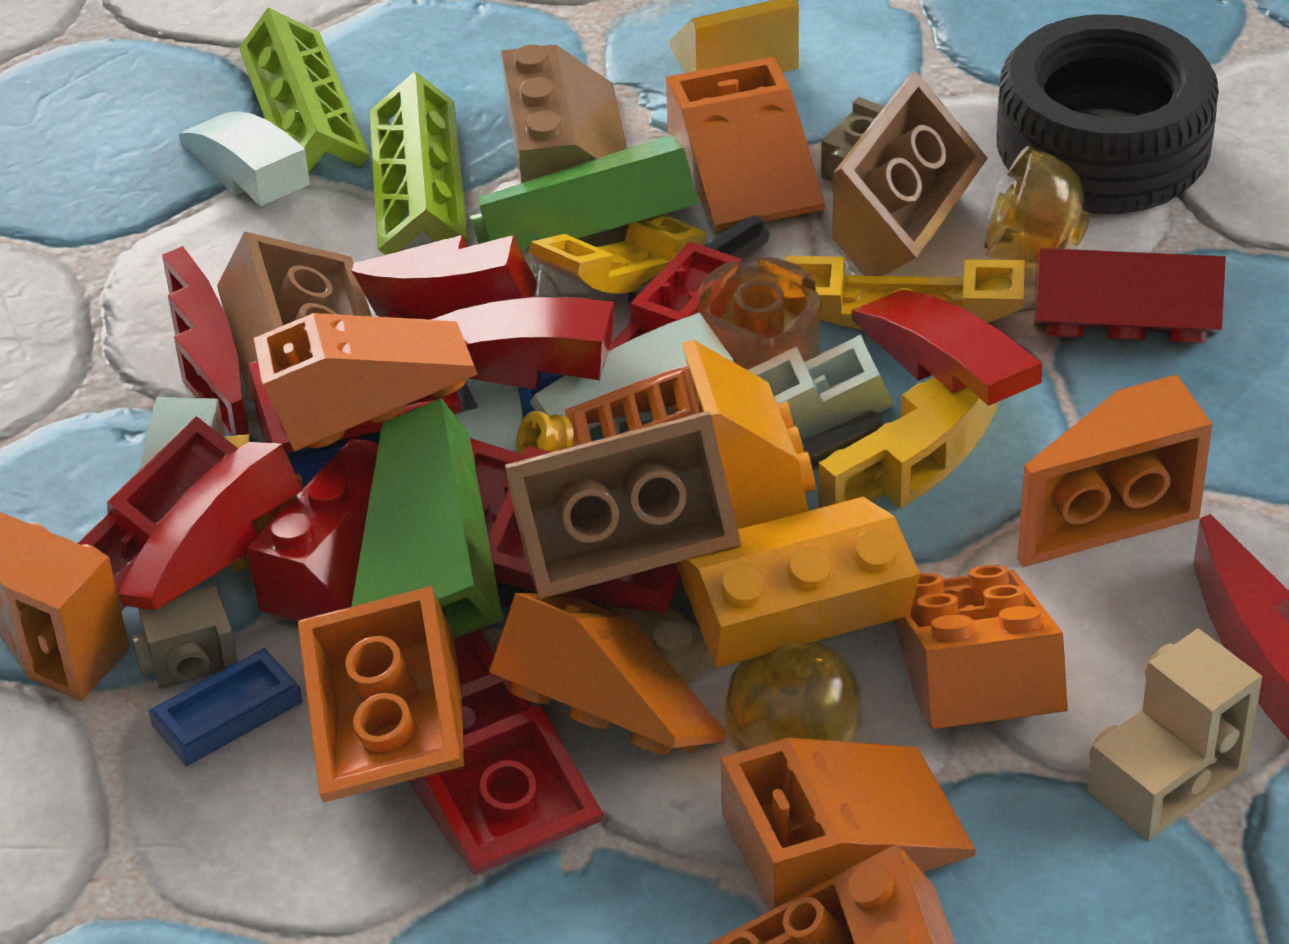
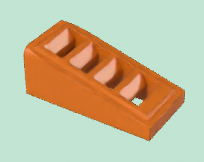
M689 366L659 373L565 409V416L570 420L573 427V447L592 442L588 424L600 422L603 436L608 438L617 435L614 418L626 417L629 431L623 433L701 413ZM677 405L678 412L667 416L665 407ZM651 411L653 421L642 425L639 413Z

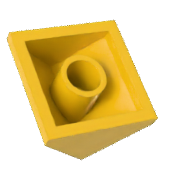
M771 0L692 18L669 39L671 50L685 73L773 56L782 72L799 69L798 0Z

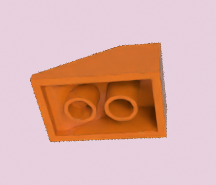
M1177 374L1117 390L1024 465L1017 560L1022 568L1200 518L1213 424Z
M432 586L298 621L319 795L324 803L464 766L462 686L453 632Z

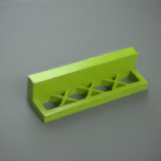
M268 7L239 46L265 120L286 132L305 148L308 173L325 151L362 167L370 157V153L320 32Z
M414 71L369 111L377 248L384 255L399 252L422 232L436 242L462 235L465 242L468 240L455 101ZM395 115V117H394V119H393V121H392V123H391V125H390L389 120ZM407 209H409V216L401 222Z

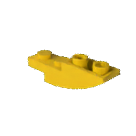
M935 377L916 384L909 391L901 395V418L884 424L874 433L845 449L835 451L828 458L819 462L818 508L860 497H865L872 502L883 495L898 508H903L948 476L969 455L986 432L996 413L999 402L988 406L968 387L952 393Z

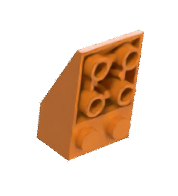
M774 56L666 77L668 133L673 135L684 147L695 191L714 232L727 230L752 215L759 216L763 222L782 218H794L802 214L825 210V201L792 91Z
M312 313L254 338L263 386L294 452L307 446L321 448L339 440L344 435L345 430L368 420L374 423L387 421L400 414L405 409L406 404L427 395L441 397L451 394L460 389L465 384L466 379L477 375L457 321Z
M0 512V637L29 679L79 701H83L130 649L109 556L91 545H80L53 534L37 523H26Z
M981 565L968 571L969 575L943 578L935 573H920L910 616L893 620L917 705L931 729L1068 711L1063 632L1014 569L1008 570L1007 567L1002 565Z
M515 593L489 673L511 681L512 684L509 691L512 694L540 704H549L551 698L572 707L569 714L572 719L599 729H609L611 723L632 731L631 743L658 754L670 755L672 748L695 752L698 745L724 742L727 732L631 617L574 594H557L540 599L538 593Z
M787 737L720 757L722 815L769 910L786 903L895 844H898L922 872L975 856L976 849L918 747Z
M895 844L708 944H955L933 883L898 844Z

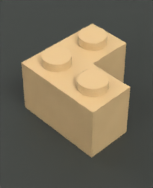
M1199 628L1176 644H1166L1153 654L1145 669L1146 685L1142 711L1119 727L1112 725L1102 731L1093 742L1089 752L1091 759L1087 792L1147 841H1150L1247 770L1262 675Z

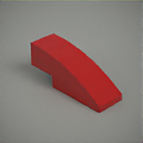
M462 235L354 263L351 270L378 317H383L393 310L403 318L432 320L460 309L491 302L533 298L537 281L513 235L470 247L467 246Z
M533 297L496 301L473 306L432 320L457 321L477 371V375L468 379L537 390L542 372L600 381L612 342L614 302L573 297Z
M197 416L107 501L108 514L78 542L80 545H91L109 556L117 594L136 557L159 522L192 485L218 462L238 449ZM118 595V599H119V603H120V607H121V611H122L126 606H123V604H122V602H121V600H120V598H119V595Z
M247 442L213 466L182 495L159 522L136 557L118 593L123 606L157 610L248 554L247 547L258 537L251 522L302 491L282 444Z

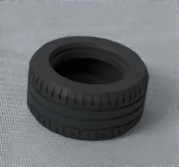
M1092 14L1070 17L1047 24L1031 33L1006 58L1000 74L996 133L997 151L1010 173L1024 188L1041 199L1066 209L1092 214H1124L1144 211L1165 204L1183 193L1197 181L1207 168L1211 156L1217 113L1218 79L1202 51L1188 38L1169 27L1146 19L1124 15ZM1079 109H1114L1138 116L1102 118L1075 111Z

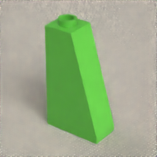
M668 135L478 197L481 213L471 215L470 217L478 244L513 235L522 253L525 254L529 252L531 241L562 234L578 239L698 205L699 202L684 147L673 135Z
M442 398L382 423L352 607L432 586L455 639L503 620L470 435Z

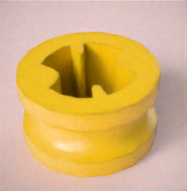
M540 411L529 412L523 418L518 429L516 453L524 455L528 445L549 452L573 447L574 433L570 420L564 415L559 414L548 416Z

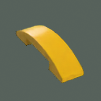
M662 214L628 224L625 240L622 242L594 247L567 234L531 241L528 253L544 267L596 290L611 294H624L636 291L642 284L658 275L689 241L703 245L708 232Z
M785 256L781 304L822 321L861 329L852 320L851 310L904 289L935 296L971 312L988 323L1023 309L1025 260L965 259L964 277L845 275V257Z

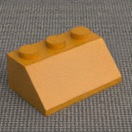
M696 340L682 342L686 364L689 366L700 412L709 411L711 414L737 528L741 529L809 511L805 493L816 491V483L808 452H804L798 427H794L788 402L777 404L767 381Z
M865 497L738 529L741 545L675 563L715 668L910 616L920 577L919 570L896 517Z

